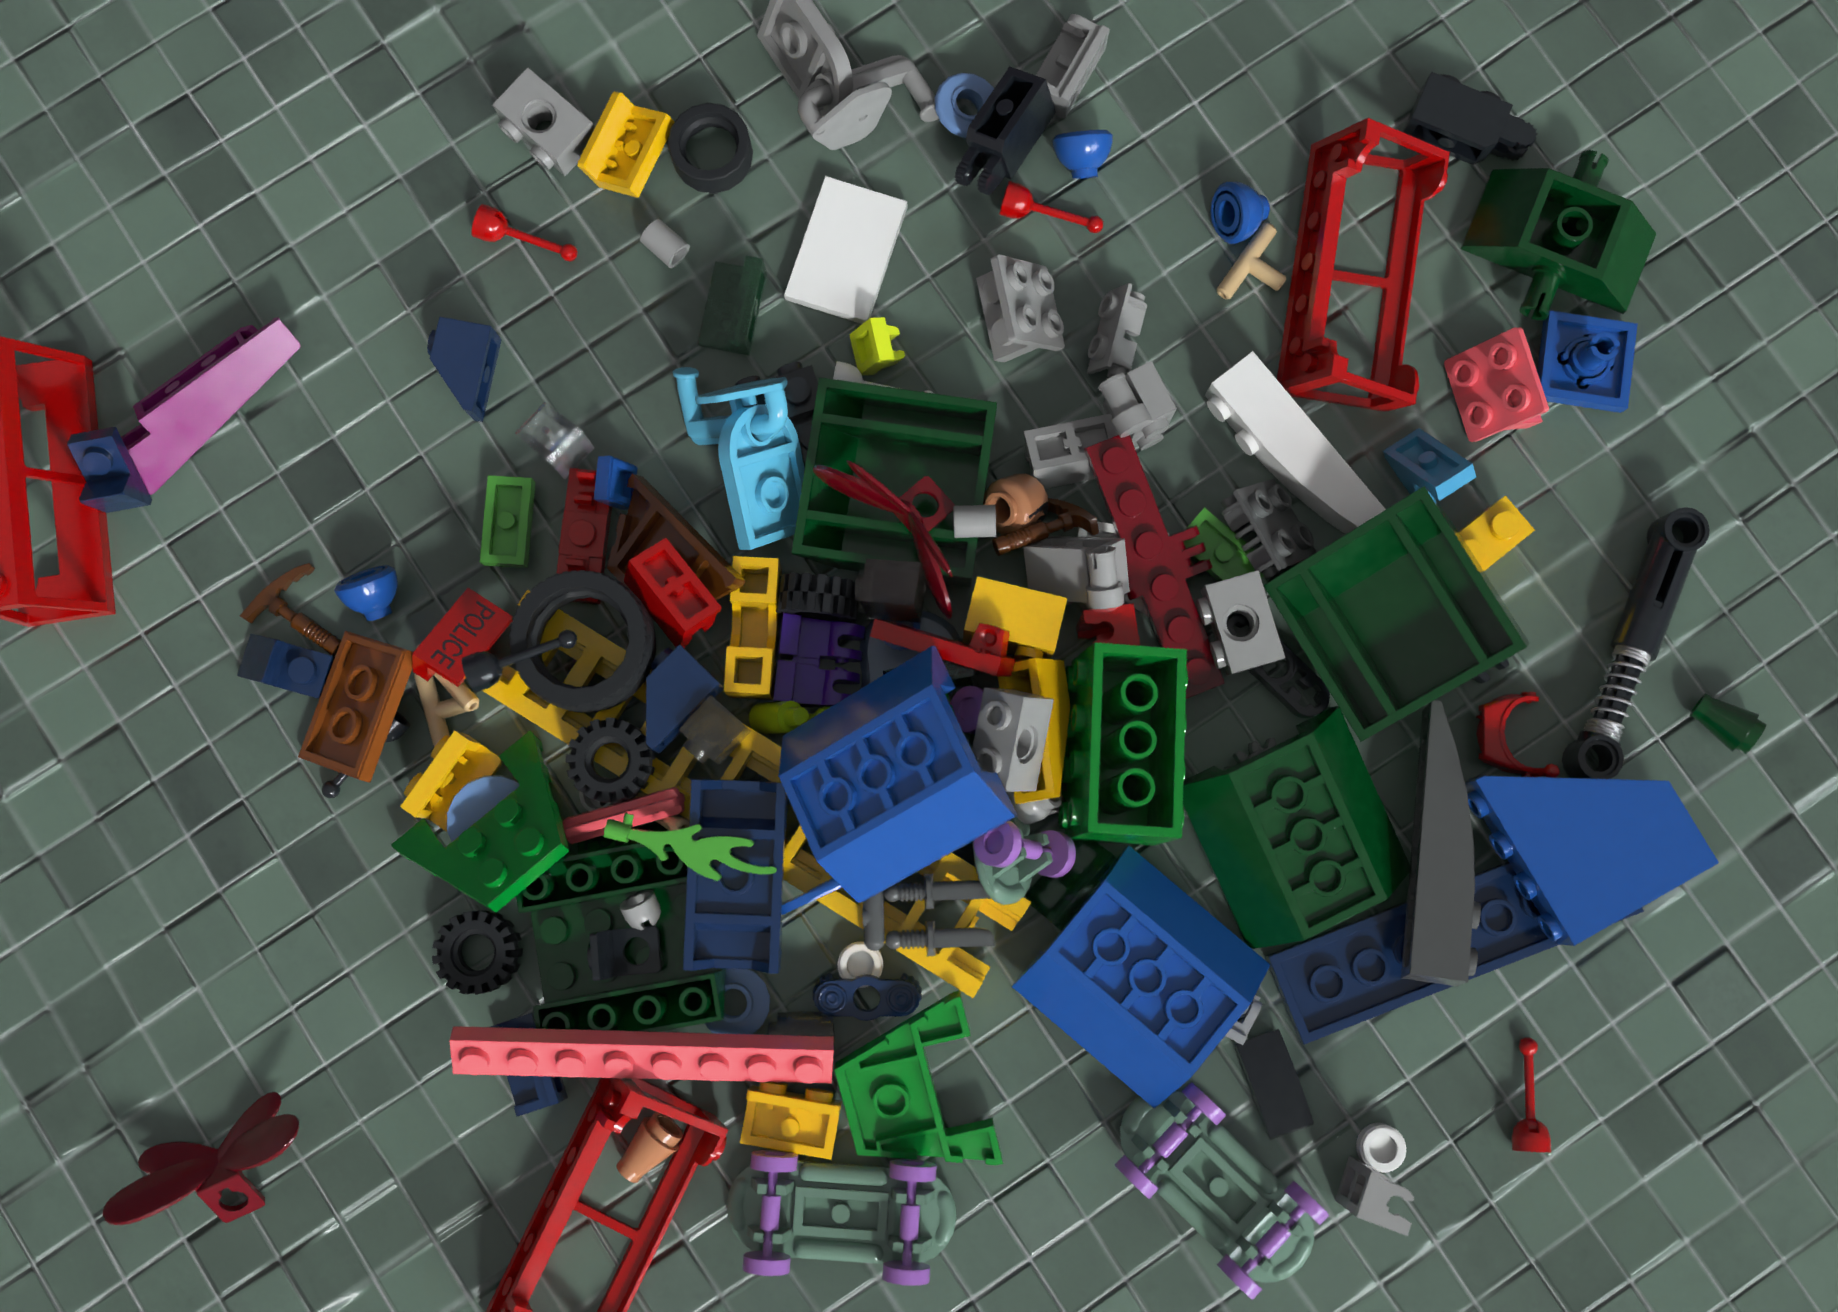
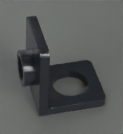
M646 926L645 930L625 928L590 933L587 959L592 970L593 980L599 981L615 976L660 972L662 970L659 928L657 926ZM634 937L644 939L650 948L648 959L640 965L629 962L625 956L626 943Z

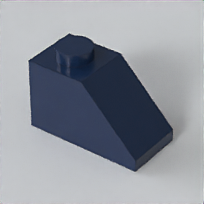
M439 317L437 329L432 330L428 338L427 351L430 360L463 410L474 421L483 422L502 339L492 326Z
M680 644L674 650L668 647L662 651L651 663L650 667L653 671L646 677V744L657 753H661L724 689Z

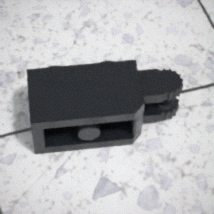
M1009 66L968 127L966 141L969 148L962 157L958 167H956L955 181L963 186L970 185L981 171L977 180V190L983 194L990 195L991 193L993 194V191L999 186L1004 177L1008 179L1013 178L1056 114L1046 79Z
M1434 72L1430 73L1419 91L1402 131L1450 152L1449 156L1471 165L1484 161L1489 153L1501 158L1506 157L1507 160H1518L1524 156L1528 150L1527 148L1533 145L1538 134L1536 133L1537 129H1534V125H1530V122L1525 123V120L1510 115L1509 113L1513 105L1502 101L1497 94L1489 91L1475 90L1461 84L1457 78L1451 75H1439Z

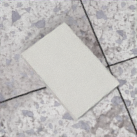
M825 176L784 294L785 300L860 324L868 320L875 305L908 208L907 201Z

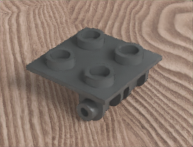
M1274 478L1233 491V495L1221 502L1224 508L1221 513L1232 532L1237 531L1249 522L1251 523V525L1235 535L1237 540L1254 531L1257 533L1258 536L1241 548L1243 551H1247L1262 542V546L1246 556L1255 571L1259 570V574L1262 573L1265 580L1277 575L1282 569L1304 561L1317 553L1313 546L1314 538L1306 525L1299 522L1291 508L1292 503L1289 494L1281 485L1276 483Z

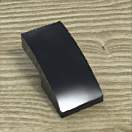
M1277 1029L1248 1039L1244 1045L1237 1043L1235 1050L1252 1089V1098L1269 1140L1314 1125L1302 1086L1280 1030Z

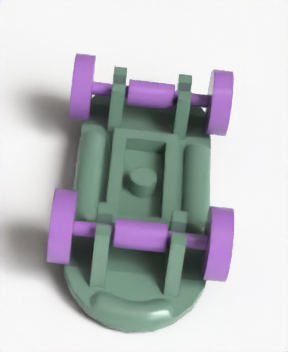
M958 686L948 692L957 721L972 750L984 689L975 686ZM1016 816L973 840L975 867L984 891L999 904H1014L1025 896L1030 887L1032 876L1036 873L1052 878L1066 875L1073 867L1076 858V849L1072 839L1067 834L1054 830L1029 835L1030 825L1024 824Z
M1192 1082L1182 1092L1176 1090L1155 1109L1138 1096L1131 1102L1122 1117L1120 1144L1124 1155L1115 1164L1119 1171L1148 1199L1155 1192L1159 1193L1223 1256L1217 1264L1218 1267L1252 1300L1262 1290L1255 1281L1262 1283L1278 1282L1298 1271L1310 1256L1314 1243V1224L1312 1219L1321 1225L1329 1214L1294 1180L1286 1187L1220 1123L1226 1114Z
M758 1150L751 1152L750 1165L738 1174L730 1187L727 1200V1214L733 1233L744 1246L752 1250L743 1254L742 1270L744 1272L764 1276L785 1275L790 1272L791 1258L883 1264L882 1279L884 1281L898 1285L915 1286L925 1285L930 1282V1266L924 1262L935 1258L946 1248L954 1233L957 1219L955 1201L950 1189L936 1176L937 1164L932 1162L899 1159L890 1161V1167L798 1161V1154L778 1150Z

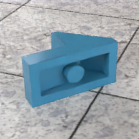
M1420 428L1383 450L1385 459L1409 494L1425 486L1434 499L1440 501L1476 478L1473 463Z

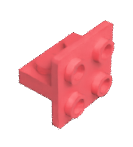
M1514 327L1444 362L1470 442L1480 441L1503 430L1525 429L1543 422L1541 414L1547 412L1549 406L1523 328Z

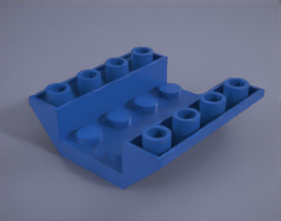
M936 646L927 648L782 736L778 776L816 861L857 903L866 901L1018 816L997 772H982L945 694L956 687Z
M1127 845L1099 879L1101 882L1047 949L1044 952L1040 951L1011 987L1155 1109L1195 1074L1249 1007L1270 964L1132 847Z

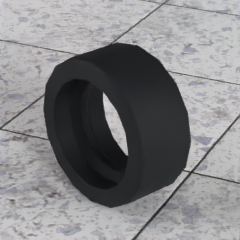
M704 103L692 106L680 114L672 125L668 139L671 160L675 171L688 186L700 192L713 194L727 191L739 184L750 170L753 150L747 125L737 112L725 105ZM716 127L729 131L736 142V152L729 163L721 168L704 170L694 167L687 159L686 144L690 137L699 130Z

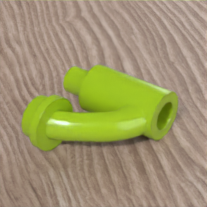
M795 701L758 703L752 707L749 713V723L751 728L760 734L789 733L831 706L821 707L814 714H809L805 708Z

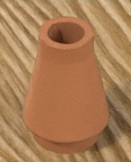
M655 1112L651 1117L643 1118L625 1154L616 1164L619 1173L628 1181L637 1183L643 1175L679 1149L678 1142L683 1137L680 1127L669 1116L659 1112Z

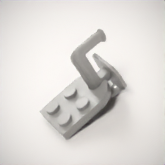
M813 0L769 1L757 37L799 98L798 114L813 139L830 150H836L862 140L877 126L892 95L891 87L904 83L921 110L919 113L921 120L931 122L939 119L935 111V95L910 59L905 56L894 55L851 69L848 56L837 38L833 27L826 22Z

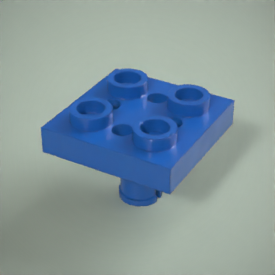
M1550 310L1547 319L1543 320L1537 368L1547 402L1618 413L1628 409L1638 324ZM1561 355V361H1565L1567 359V364H1560L1557 360V356ZM1577 379H1582L1580 385H1586V389H1581L1577 386Z

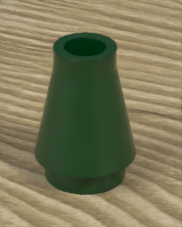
M1706 693L1698 700L1690 713L1691 717L1698 720L1731 752L1737 749L1743 754L1748 753L1766 728V724L1758 719L1759 714L1715 699Z

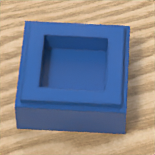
M598 456L594 500L620 510H628L633 489L627 487V483L632 474L637 475V466L613 456Z

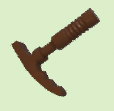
M1048 498V512L1057 514L1058 519L1048 523L1041 521L1010 534L992 539V544L996 554L1000 556L1019 547L1027 546V544L1030 545L1031 543L1047 539L1050 533L1061 529L1066 532L1074 527H1080L1094 536L1099 534L1097 517L1074 504Z
M310 563L295 567L271 582L240 614V617L252 624L257 616L268 608L270 613L277 617L280 615L290 622V626L305 635L306 638L312 640L313 643L319 645L332 656L336 655L341 643V639L329 633L328 630L322 628L301 612L296 613L287 607L288 603L279 597L281 591H286L292 582H297L304 575L308 576L314 571L315 568Z

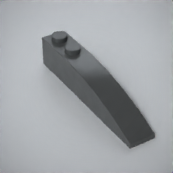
M1434 700L1422 711L1401 978L1460 986L1467 983L1469 976H1474L1476 972L1478 954L1477 949L1471 947L1472 929H1477L1479 926L1481 905L1479 901H1474V842L1466 786L1457 747L1442 702Z

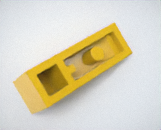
M1032 658L1018 661L1014 664L1011 677L998 676L999 688L1015 689L1054 699L1036 791L1014 792L1015 804H1023L1060 797L1070 699L1063 660Z

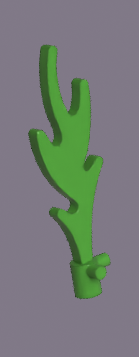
M625 813L623 822L608 819L605 826V838L628 843L629 839L634 840L652 850L661 861L668 859L664 846L670 844L677 856L690 869L715 881L720 880L722 876L711 866L712 860H718L731 868L748 873L774 874L777 872L775 866L750 864L731 854L733 847H752L754 845L752 839L735 836H714L695 841L693 835L702 830L701 824L672 831L632 829L634 815Z

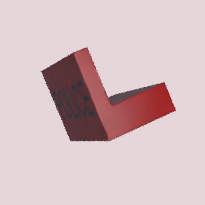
M467 588L412 653L413 673L428 682L436 672L459 687L466 679L462 658L475 652H488L513 621V616L475 591Z

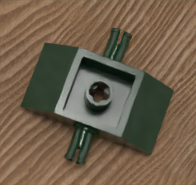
M1586 150L1581 152L1573 177L1550 168L1493 169L1489 175L1460 249L1533 278L1524 302L1519 309L1520 313L1526 317L1529 315L1530 310L1533 309L1534 312L1531 319H1547L1550 306L1558 288L1622 314L1628 309L1656 237V232L1633 201L1598 188L1603 171L1609 162L1608 157L1602 153L1597 163L1593 162L1598 151Z

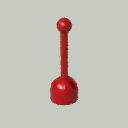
M1008 181L999 212L1001 216L1020 219L1032 210L1086 226L1091 233L1100 232L1104 225L1103 220L1099 216L1087 218L1036 203L1027 187L1013 181Z
M481 204L475 214L472 224V236L477 239L496 242L504 235H508L556 252L565 261H573L577 257L578 251L572 244L562 246L509 227L505 215L495 207Z
M1525 1037L1519 1042V1050L1524 1054L1526 1117L1517 1122L1513 1128L1512 1150L1549 1153L1551 1152L1549 1130L1544 1123L1535 1118L1533 1055L1537 1052L1538 1045L1534 1039Z

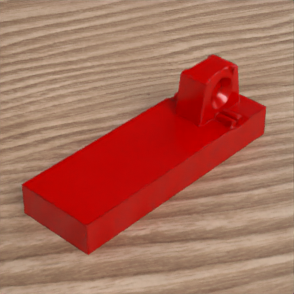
M874 619L870 637L918 652H922L931 646H936L943 660L995 676L1011 677L1016 661L1015 658L1006 656L1009 631L989 624H978L970 644L894 621Z

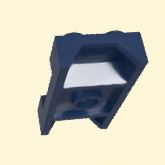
M691 780L689 827L696 824L702 825V830L694 834L693 839L697 841L714 836H735L752 839L754 841L752 847H733L731 854L750 864L775 866L777 872L774 874L748 873L731 868L718 860H712L711 866L722 876L720 880L715 881L696 873L689 867L687 868L683 970L726 968L752 969L772 974L779 973L781 969L784 850L788 796L781 782Z

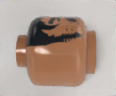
M1014 474L991 483L984 493L983 505H995L996 532L1003 535L1041 522L1047 516L1049 508L1048 495L1044 486L1037 478L1031 475Z

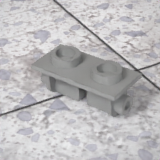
M1131 283L1109 291L1101 301L1098 312L1099 317H1101L1099 328L1088 348V357L1090 358L1088 374L1108 369L1107 376L1110 378L1117 374H1127L1131 371L1137 343L1125 339L1124 334L1127 333L1134 337L1140 335L1147 310V304L1144 302L1145 296L1138 292H1131L1133 285Z

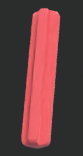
M672 787L567 817L562 821L566 839L569 843L575 844L603 836L608 819L623 822L625 813L634 815L632 827L681 814L685 810V796L683 793H680L678 788Z

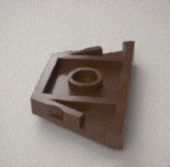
M632 474L629 477L627 487L632 488L633 493L627 515L620 513L616 528L617 539L611 549L607 569L620 582L627 586L624 578L630 559L667 538L716 600L745 584L746 580L644 477Z

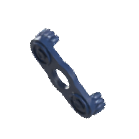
M828 973L816 981L813 987V1001L817 1009L824 1015L854 1016L859 1020L869 1021L880 1016L901 1017L911 1014L919 1006V1002L922 999V988L919 986L918 980H915L913 976L908 977L906 973L902 974L900 979H880L868 974L857 976L854 979H834L833 975ZM865 985L874 987L880 994L878 1005L869 1010L858 1007L853 998L855 991Z

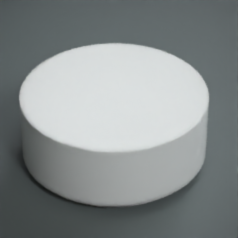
M864 941L849 944L842 950L838 958V971L842 979H854L857 976L866 974L879 978L883 971L884 962L881 952L879 950H869L865 946Z
M1373 1123L1366 1126L1359 1133L1356 1141V1150L1362 1162L1378 1172L1385 1173L1397 1169L1403 1163L1406 1156V1143L1403 1136L1395 1128L1384 1123Z

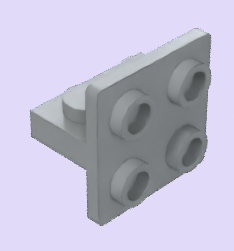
M1001 254L992 257L993 271L976 278L994 361L1004 363L1037 348L1053 351L1063 349L1065 347L1062 335L1064 326L1060 315L1057 313L1053 295L1054 281L1047 267Z

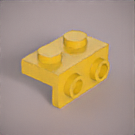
M614 91L578 161V167L599 188L639 198L675 121L667 113L634 106L623 93Z
M455 730L451 736L445 735L436 744L431 753V757L434 760L424 774L421 772L416 774L408 783L404 791V795L407 797L400 806L414 817L429 819L446 832L447 812L454 796L468 782L482 776L495 775L503 763L496 753L470 735Z
M760 1082L759 1086H750L746 1095L747 1106L740 1144L832 1159L842 1101L832 1100L833 1092L818 1088H806L805 1095L787 1091L788 1084L783 1082Z

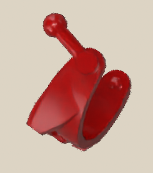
M1536 692L1506 694L1488 703L1479 705L1480 715L1476 716L1480 720L1476 733L1478 744L1482 753H1479V759L1502 771L1521 774V777L1557 778L1560 774L1557 765L1548 764L1544 768L1525 766L1513 757L1506 744L1505 726L1509 714L1520 703L1530 704L1539 702Z

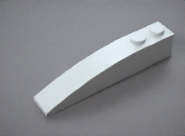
M1253 351L1211 383L1205 394L1208 399L1207 406L1211 413L1219 421H1227L1237 433L1235 440L1249 456L1254 454L1292 494L1325 521L1344 534H1347L1386 510Z

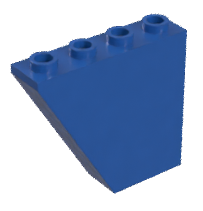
M1481 776L1465 782L1470 810L1477 818H1483L1492 833L1489 835V840L1493 849L1502 859H1508L1516 873L1513 876V881L1517 889L1525 899L1533 901L1540 913V916L1537 917L1539 926L1544 934L1551 941H1556L1558 945L1575 946L1719 863L1669 781Z

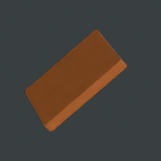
M345 631L298 757L370 783L413 668V652Z

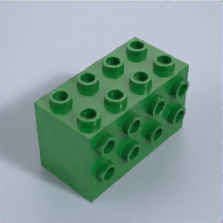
M1094 642L1071 661V666H1066L1068 692L1070 693V713L1067 731L1068 756L1064 757L1062 783H1067L1066 801H1062L1059 806L1058 825L1060 829H1065V834L1072 841L1153 846L1182 838L1184 825L1183 782L1186 771L1184 743L1187 727L1185 713L1188 683L1186 667L1187 649Z

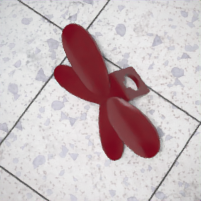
M846 460L847 464L859 478L831 467L814 466L813 471L816 476L833 489L868 505L894 513L913 535L915 548L935 602L942 614L947 619H950L952 617V608L940 567L950 577L953 576L946 558L929 533L930 530L953 512L955 504L929 476L923 477L898 498L872 474L849 460ZM919 494L931 495L937 502L938 509L936 514L931 517H922L912 505L914 497Z
M270 1092L255 1101L241 1115L218 1149L189 1142L161 1143L148 1148L141 1154L138 1166L149 1174L122 1188L107 1201L103 1208L104 1220L113 1225L138 1222L169 1208L194 1191L224 1223H229L265 1205V1197L242 1173V1170L261 1166L281 1155L295 1139L298 1133L299 1119L292 1114L276 1116L281 1105V1096L277 1092ZM225 1188H229L232 1192H242L248 1197L244 1203L237 1206H228L220 1201L222 1190Z

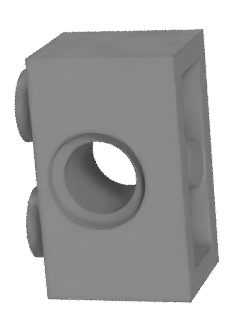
M529 68L492 104L501 119L497 125L503 133L515 143L522 139L532 148L529 153L542 167L550 170L553 166L564 176L577 165L595 129L592 122ZM552 121L547 129L535 130L539 123Z
M1259 570L1206 585L1200 590L1203 598L1196 600L1202 623L1204 625L1211 624L1216 641L1210 643V650L1217 669L1224 667L1226 676L1285 659ZM1239 613L1248 620L1249 631L1245 637H1236L1228 631L1226 622L1230 614Z
M984 687L972 752L982 772H997L1006 792L1036 791L1054 699L1015 689Z

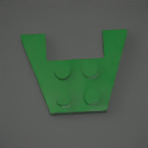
M530 730L499 755V758L520 784L519 787L501 800L471 827L462 832L448 846L445 845L434 827L423 818L391 844L393 849L409 861H413L436 877L438 876L495 913L498 912L569 852L559 808L553 800L549 785L551 782L549 770L543 762L541 752L544 750L541 741Z
M960 990L950 993L835 1062L834 1071L857 1155L916 1160L917 1155L944 1157L945 1162L962 1163L963 1159L985 1160V1165L1003 1164L993 1118L951 1128L945 1127L924 1048L925 1046L970 1036V1027Z

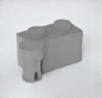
M1152 361L1128 372L1126 375L1120 373L1112 376L1099 385L1098 389L1105 398L1102 406L1107 414L1111 413V421L1120 438L1130 435L1134 447L1138 445L1140 450L1147 449L1164 439L1162 433L1170 427L1169 423L1177 408Z
M1048 536L1047 539L1023 547L1028 589L1067 598L1066 605L1074 602H1084L1086 608L1089 609L1114 608L1123 605L1124 594L1130 592L1125 538Z

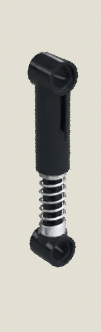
M1688 507L1676 509L1654 521L1648 529V547L1610 644L1614 649L1612 656L1615 661L1608 664L1610 673L1603 676L1606 684L1599 687L1602 695L1595 698L1598 706L1590 710L1593 718L1587 720L1584 727L1585 730L1580 731L1577 740L1567 745L1563 752V768L1570 778L1611 779L1623 767L1624 756L1619 740H1621L1620 737H1622L1621 734L1623 733L1621 729L1625 727L1621 723L1623 718L1629 717L1626 710L1628 706H1633V703L1630 702L1632 695L1638 694L1634 689L1636 684L1642 683L1638 679L1639 675L1646 672L1643 667H1647L1650 661H1654L1657 658L1697 549L1702 547L1709 538L1710 528L1708 521L1696 509ZM1672 525L1677 526L1682 531L1683 543L1676 540L1673 536ZM1589 748L1594 750L1599 757V766L1595 771L1586 762V752Z

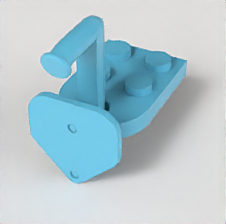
M690 367L675 369L673 376L676 377L679 400L688 436L697 445L718 444L719 461L739 550H752L794 535L805 467L796 429L788 418L787 401L784 388L787 386L786 377L743 383L698 395L696 378L699 376V371ZM764 394L766 404L755 405L757 404L756 395ZM730 402L731 415L703 417L701 404Z

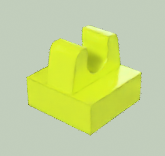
M885 317L869 318L849 334L857 369L861 375H874L882 368L895 365L905 357L903 350L894 351L892 349L891 341L900 335L897 327L887 325Z

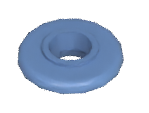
M958 73L949 76L939 85L935 95V111L940 122L951 133L966 138L968 127L976 115L971 116L962 113L957 106L956 100L967 99L971 101L978 113L994 88L984 78L975 74Z
M726 969L725 992L730 989L740 990L745 995L747 1001L745 1012L738 1016H730L724 1013V1020L704 1024L712 1033L753 1034L764 1024L769 1013L770 996L766 984L755 972L749 969Z

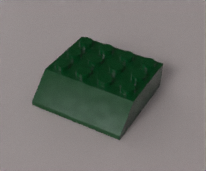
M819 377L792 555L838 569L858 572L859 570H875L885 572L893 577L927 581L915 548L913 535L892 512L868 505L833 489L816 476L813 467L816 465L827 466L859 478L847 464L846 460H849L872 474L898 498L923 477L929 476L955 506L983 505L997 402ZM919 494L913 499L912 505L922 517H931L936 514L938 509L937 502L931 495ZM951 512L929 533L940 548L951 569L953 577H950L940 567L944 583L971 588L978 537L954 538L953 512Z
M1425 486L1263 585L1360 742L1527 648L1530 644L1455 525Z

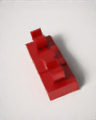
M570 468L556 574L572 570H586L604 574L612 506L594 500L597 470ZM582 598L575 599L572 602L600 604L601 600Z

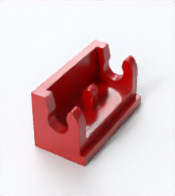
M664 538L629 560L624 578L625 584L642 601L651 617L675 647L680 644L684 648L690 643L695 632L701 628L706 632L713 625L716 615L721 611L722 607L667 538Z
M1134 603L1108 609L1082 611L1076 625L1078 639L1091 640L1096 637V641H1094L1096 643L1140 646Z

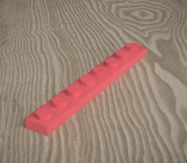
M453 1026L450 1037L453 1074L831 1084L834 1037Z

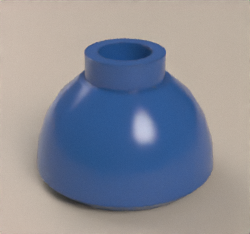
M1108 130L1062 133L1053 138V149L1061 164L1071 170L1072 179L1098 177L1097 168L1106 161L1111 151L1113 134Z
M1241 182L1222 183L1216 189L1211 202V220L1214 229L1220 238L1229 244H1236L1251 237L1260 227L1262 221L1267 219L1270 211L1267 198L1264 195H1259L1252 187Z
M382 565L358 572L339 581L334 591L345 606L353 611L364 614L367 621L383 618L393 612L390 604L396 595L398 587L396 570L392 566Z

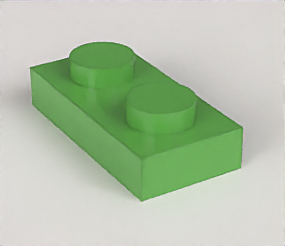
M488 475L480 563L482 565L528 568L536 484L532 478Z
M1204 507L1187 527L1190 528L1197 525L1200 534L1195 538L1184 540L1187 548L1203 542L1206 551L1190 558L1196 563L1200 560L1210 559L1213 568L1206 570V572L1218 582L1255 571L1246 556L1255 549L1251 548L1243 551L1241 547L1247 542L1242 538L1237 540L1235 538L1236 533L1232 532L1229 527Z

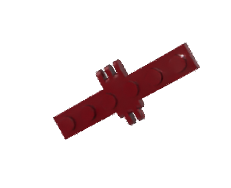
M1117 435L1084 448L1118 538H1125L1130 592L1126 593L1128 599L1142 598L1160 647L1187 649L1186 667L1188 683L1186 699L1225 684L1220 669H1217L1214 663L1208 637L1185 580L1213 568L1210 559L1200 560L1195 564L1191 562L1190 557L1206 551L1203 542L1187 548L1185 546L1184 540L1195 538L1200 534L1197 525L1168 536L1130 435L1122 438Z

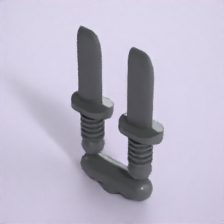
M924 874V884L922 882H919V884L917 882L915 884H912V882L910 884L905 883V885L903 883L901 885L894 884L885 889L884 894L882 891L863 902L864 943L871 951L880 950L885 942L891 949H898L900 947H903V949L905 947L907 949H910V947L915 949V947L919 948L921 946V948H924L926 946L927 956H936V948L994 946V935L987 929H935V921H925L926 931H923V929L921 931L918 929L915 932L914 930H911V932L909 930L907 932L905 930H902V932L893 930L887 933L885 937L884 897L890 902L901 900V902L906 900L907 902L908 900L913 901V899L915 901H918V899L922 901L924 899L925 909H934V901L992 899L984 891L980 881L933 882V874Z

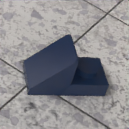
M116 427L71 434L67 445L86 480L79 497L81 504L106 513L151 505L152 499Z
M250 634L237 676L320 699L335 657L291 645L278 639Z

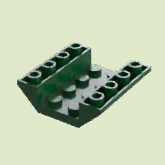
M1339 706L1330 708L1296 725L1299 732L1298 735L1223 771L1212 766L1183 782L1184 811L1241 935L1251 949L1307 940L1387 900L1409 874L1410 864Z
M641 843L562 857L516 896L518 913H531L544 1003L533 1006L536 1029L660 1032L724 1020L726 968L683 970L688 866L677 856L670 844L664 846L668 855V859L665 861H661L652 850ZM653 890L661 909L660 918L654 926L659 928L662 970L657 973L615 976L594 981L587 959L590 933L632 928L624 919L619 908L620 904L638 892ZM649 920L644 922L645 927L653 926ZM634 937L626 943L625 956L629 962L640 965L648 959L650 948L644 939Z

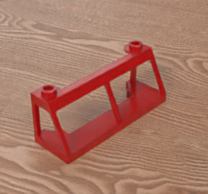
M1366 118L1311 144L1277 380L1291 397L1384 412L1416 404L1419 390L1418 372L1411 365H1402L1424 201L1433 198L1445 187L1448 178L1447 169L1450 152L1370 118ZM1380 137L1420 154L1402 160L1370 155L1369 153L1374 147L1379 145ZM1363 164L1397 169L1399 171L1385 278L1334 270L1346 180L1348 177L1360 173ZM1332 280L1379 287L1383 290L1370 380L1347 372L1349 359L1338 354L1337 341L1324 337ZM1341 382L1369 393L1368 398L1313 389Z
M0 336V619L31 627L116 614L107 514L80 503L79 497L86 480L67 445L71 434L99 430L92 360L84 355ZM15 351L55 360L16 365ZM19 398L22 406L31 412L45 410L50 471L27 467L24 464ZM26 478L51 481L60 574L39 577L36 589Z
M600 1078L486 1312H533L528 1301L573 1210L631 1239L629 1247L597 1312H627L697 1166L705 1167L713 1160L719 1159L722 1155L727 1141L726 1134L728 1129L714 1114L643 1079ZM642 1091H644V1092H646V1093H648V1094H650V1095H652V1096H654V1097H656V1098H658V1099H660V1100H657V1099H655V1098H652V1097H650V1096H647V1095H645ZM642 1107H646L688 1125L683 1133V1137L679 1141V1149L674 1152L639 1226L633 1228L578 1199L611 1132L620 1134L626 1123L633 1118L637 1120Z

